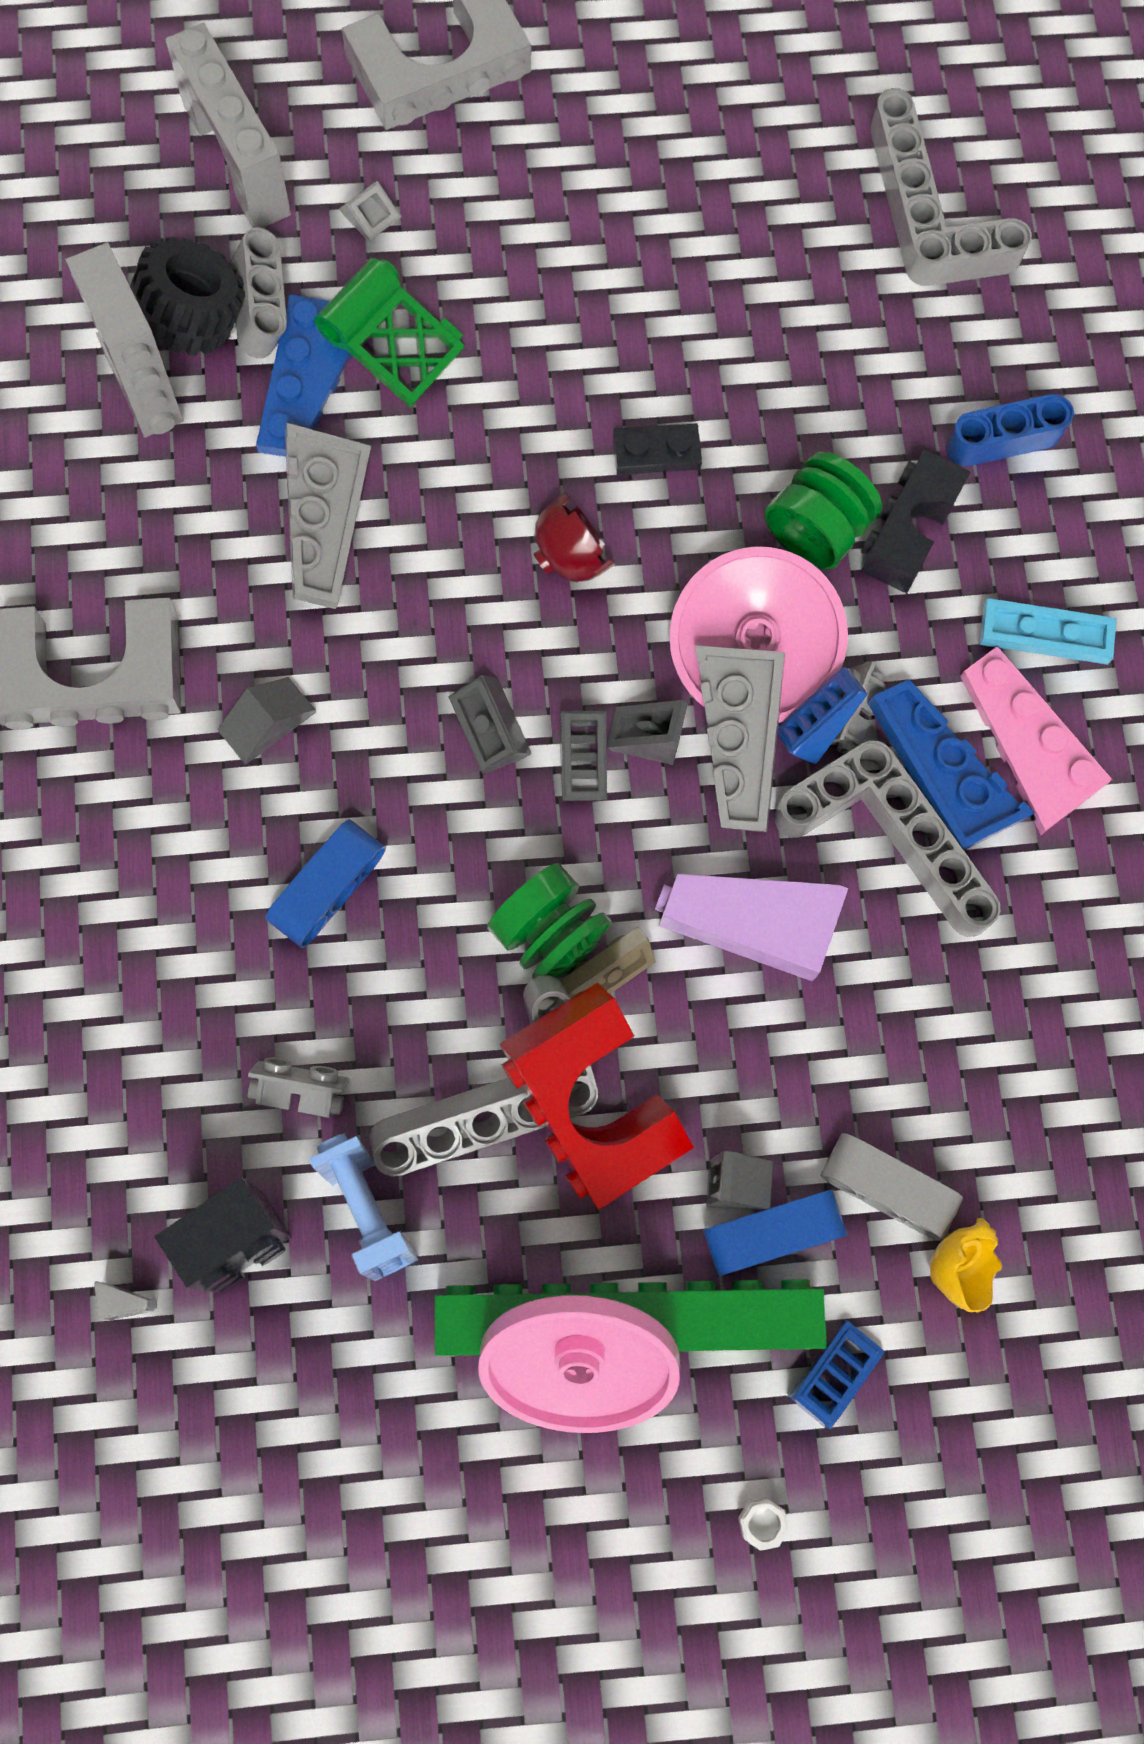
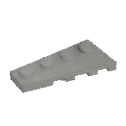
M286 423L285 449L293 599L336 609L371 446Z
M695 645L708 726L709 746L711 747L714 768L713 774L721 828L768 832L786 654L785 652Z

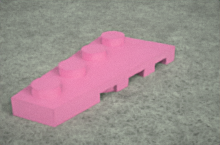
M998 646L963 672L961 679L985 726L990 727L998 743L996 748L1003 762H1008L1018 782L1016 787L1023 801H1027L1036 818L1034 823L1040 835L1053 827L1112 780Z

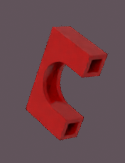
M597 982L500 1043V1046L508 1058L506 1062L501 1064L506 1075L516 1089L523 1086L530 1097L523 1102L526 1110L538 1127L545 1124L551 1134L544 1139L546 1145L559 1164L566 1160L571 1169V1172L565 1175L570 1187L579 1199L587 1196L596 1208L600 1210L694 1147L675 1111L658 1094L607 1125L584 1127L571 1122L569 1098L572 1088L581 1073L595 1061L635 1037L615 998Z

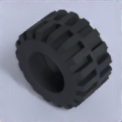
M166 237L165 241L157 239L151 242L150 247L146 246L143 249L130 288L153 333L156 344L160 347L162 345L168 346L170 351L175 353L186 351L188 355L197 356L198 352L201 351L206 355L213 353L214 348L220 349L225 344L226 339L229 338L244 301L245 291L242 290L244 285L242 277L236 275L237 268L233 263H227L225 261L226 256L221 252H214L210 249L209 245L203 242L198 244L193 242V239L185 237L182 240H178L176 237Z

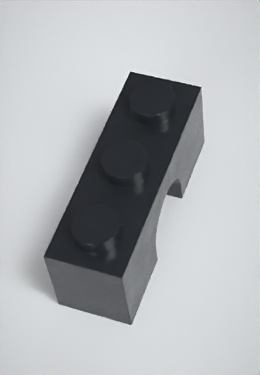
M926 449L922 452L917 464L908 461L897 483L904 487L899 498L890 495L879 516V519L885 521L881 532L879 533L872 529L860 552L867 556L861 572L907 594L935 542L919 534L914 529L911 519L926 517L943 525L971 471Z

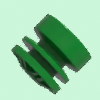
M819 451L810 455L805 461L803 468L794 474L791 484L783 487L766 507L764 517L767 527L774 538L788 552L804 558L818 569L828 571L838 566L852 549L855 538L862 536L866 532L869 524L876 520L883 507L881 497L875 486L860 469L840 456Z
M559 863L546 867L529 879L501 905L487 924L488 930L507 951L514 950L526 942L530 944L520 959V966L525 970L541 962L533 972L532 979L546 975L557 978L562 974L570 972L595 949L598 941L611 926L612 922L604 912L587 920L596 908V903L592 899H586L572 908L569 906L579 890V884Z

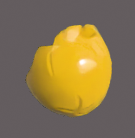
M977 1218L975 1225L957 1229L946 1236L937 1246L929 1263L930 1278L933 1284L948 1300L968 1312L979 1313L990 1307L993 1300V1280L996 1273L1001 1271L1002 1263L994 1252L998 1245L996 1231L994 1228H990V1224L985 1219Z

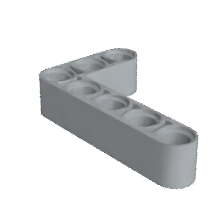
M891 88L881 93L870 125V133L905 270L909 279L920 286H931L1014 272L1019 267L1032 239L1029 226L1022 220L1007 218L947 227L914 101L910 94L899 88Z
M879 741L864 742L798 783L783 795L775 811L774 822L777 829L783 835L793 838L806 835L851 805L862 800L958 934L965 937L978 936L998 919L1000 902L997 896L886 744ZM863 759L874 761L878 765L879 773L872 774L866 772L862 768L860 761ZM826 782L838 784L842 788L844 795L840 797L829 795L825 791L823 784ZM895 795L900 797L905 804V809L896 810L888 804L886 796ZM790 805L801 806L807 813V819L796 820L788 814L786 807ZM921 831L926 833L931 840V846L923 847L918 845L914 841L912 832ZM947 867L956 874L957 884L945 882L939 874V868ZM966 904L977 905L982 910L983 921L971 919L966 912Z
M549 975L538 976L532 979L526 985L523 993L530 1024L570 1000L562 983ZM551 996L559 997L557 1003L552 1008L547 1010L538 1009L543 999ZM591 1065L576 1080L582 1082L580 1087L570 1094V1119L587 1113L597 1102L598 1089ZM505 1078L385 1118L374 1125L369 1139L374 1164L377 1169L384 1175L394 1177L544 1128L546 1125L542 1124L538 1127L526 1108L518 1106L529 1095L523 1086L516 1089L510 1079ZM481 1112H493V1115L486 1121H473L476 1115ZM436 1127H448V1130L441 1136L432 1137L428 1135ZM390 1142L403 1143L400 1149L388 1152L382 1150Z

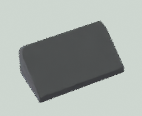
M481 675L448 696L482 774H488L531 755V750L497 678Z

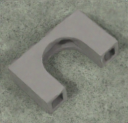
M453 0L454 14L471 44L460 57L451 62L438 65L422 64L405 56L395 44L379 13L342 27L345 56L385 130L398 125H407L418 117L435 110H444L455 102L470 96L481 95L492 87L507 81L518 80L523 75L531 72V44L506 0Z
M200 23L165 38L183 106L200 136L214 131L229 168L236 200L251 227L263 228L290 216L291 211L279 152L205 23Z
M104 243L65 259L76 287L98 330L96 335L104 355L144 438L153 434L166 433L176 424L184 422L153 333L109 243Z
M171 599L125 600L126 649L123 660L110 677L93 686L82 688L64 686L48 677L46 668V623L35 606L0 609V724L9 729L25 730L32 728L35 723L51 722L55 726L69 727L77 725L79 720L96 719L101 723L113 724L123 721L124 717L141 716L146 720H163L168 718L169 714H180L178 614Z

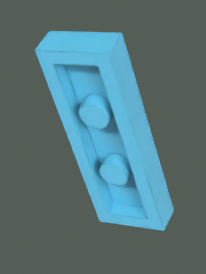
M987 598L983 604L979 645L998 646L1004 649L1108 665L1114 656L1117 618Z

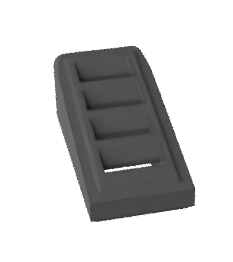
M561 711L559 713L562 801L607 800L606 711ZM571 727H594L595 735H571ZM571 744H595V752L571 753ZM596 761V770H571V762ZM571 779H596L597 788H572Z

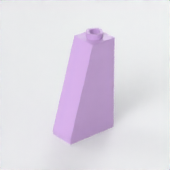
M677 874L673 887L664 884L655 910L663 913L659 924L660 927L813 982L821 971L848 888L831 884Z

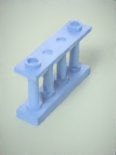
M341 1134L318 1145L319 1154L309 1158L313 1169L332 1186L339 1183L363 1237L359 1241L362 1250L351 1254L360 1274L377 1281L418 1261L411 1242L400 1231L392 1234L385 1224L362 1173L375 1166L373 1158L357 1136L347 1140L346 1135Z

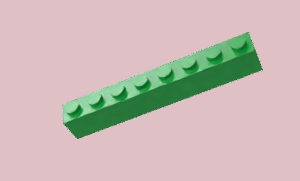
M808 1279L781 1280V1289L763 1290L762 1280L733 1281L734 1290L715 1291L714 1281L686 1282V1291H667V1282L638 1283V1292H619V1283H590V1293H571V1284H542V1294H523V1285L509 1284L494 1285V1294L474 1295V1285L445 1286V1295H435V1356L480 1355L484 1334L490 1325L504 1313L534 1300L573 1295L609 1299L639 1309L666 1328L676 1342L679 1352L827 1349L824 1289H810V1280Z

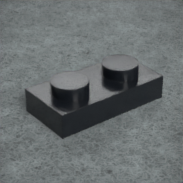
M698 423L613 429L616 475L701 470L702 455Z

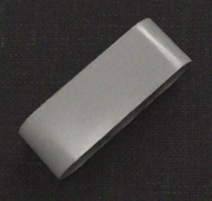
M254 227L245 233L231 261L238 270L236 275L243 279L244 285L242 290L245 291V298L236 318V332L238 344L243 352L254 358H265L271 354L286 330L287 318L279 242L270 231L261 227Z
M841 1133L820 1174L831 1185L937 1241H942L945 1238L963 1201V1197L953 1189L872 1145L845 1133Z

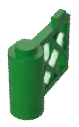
M370 258L314 318V323L318 331L328 342L339 349L347 350L411 408L462 352L465 347L460 341L463 334L446 318L439 322L401 287L398 280L399 273L390 262L384 259L379 261ZM400 304L414 316L415 329H393L392 312ZM385 321L386 329H378ZM368 338H387L389 358H374L361 346ZM394 338H416L418 358H396ZM423 338H438L450 351L443 358H425ZM397 367H419L420 384L413 392L398 380ZM426 367H434L433 370L427 375Z

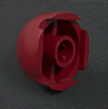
M565 492L540 513L535 523L534 532L539 550L533 554L539 565L548 575L556 571L564 580L577 583L590 581L602 575L616 564L612 555L604 560L601 554L603 553L602 548L606 545L578 506L572 510L567 507L566 503L571 497Z

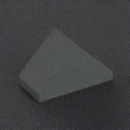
M287 677L246 688L217 730L246 765L314 715L316 710L291 679Z
M683 700L616 707L606 748L614 752L673 765L688 703Z
M723 1151L710 1159L706 1207L770 1209L773 1161L732 1151Z

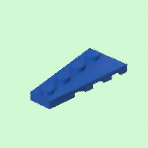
M289 294L286 307V330L279 339L256 442L258 453L286 457V423L312 430L316 429L330 394H334L348 359L351 360L353 357L347 350L333 346L316 328L314 318L330 302L329 300Z
M909 679L872 696L867 702L912 780L963 850L1028 819L1034 814L1024 801L1019 804L1005 789L1008 784L996 771L991 774L974 756L977 751L966 739L961 741L946 726L948 720Z

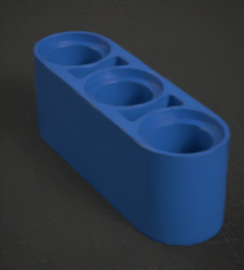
M1049 394L965 413L957 420L945 446L946 454L957 465L972 466L1052 448L1059 443L1074 417V407L1064 396ZM1044 419L1051 420L1055 425L1047 423ZM1003 427L1012 429L1015 434L1007 432ZM963 436L971 437L976 443L965 440Z
M351 819L346 820L335 830L268 910L265 920L300 948L306 947L376 867L383 857L386 847Z
M833 1189L703 1230L718 1277L848 1236Z

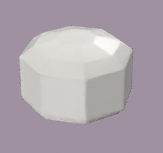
M767 1498L749 1501L738 1517L742 1538L760 1551L779 1547L789 1531L785 1510Z

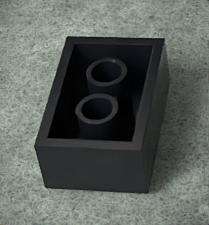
M239 1178L156 1234L154 1238L186 1288L210 1293L219 1291L220 1294H224L245 1279L242 1273L243 1270L254 1263H260L261 1266H264L286 1251L283 1243L289 1240L291 1235L262 1190L245 1179Z

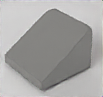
M378 181L339 208L346 219L368 241L401 218V215Z
M94 1282L98 1315L103 1320H114L153 1312L157 1308L155 1300L105 1282Z

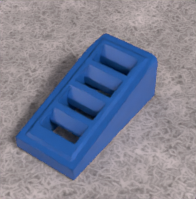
M843 667L778 727V736L791 754L817 764L868 693L851 670ZM844 691L846 695L841 699L839 696Z
M845 1320L827 1344V1349L822 1350L788 1397L824 1428L831 1429L885 1351L852 1323ZM847 1338L868 1355L863 1362L842 1346ZM835 1354L856 1370L852 1377L848 1376L831 1361ZM825 1369L845 1385L840 1392L820 1377ZM814 1385L833 1400L828 1408L809 1392Z

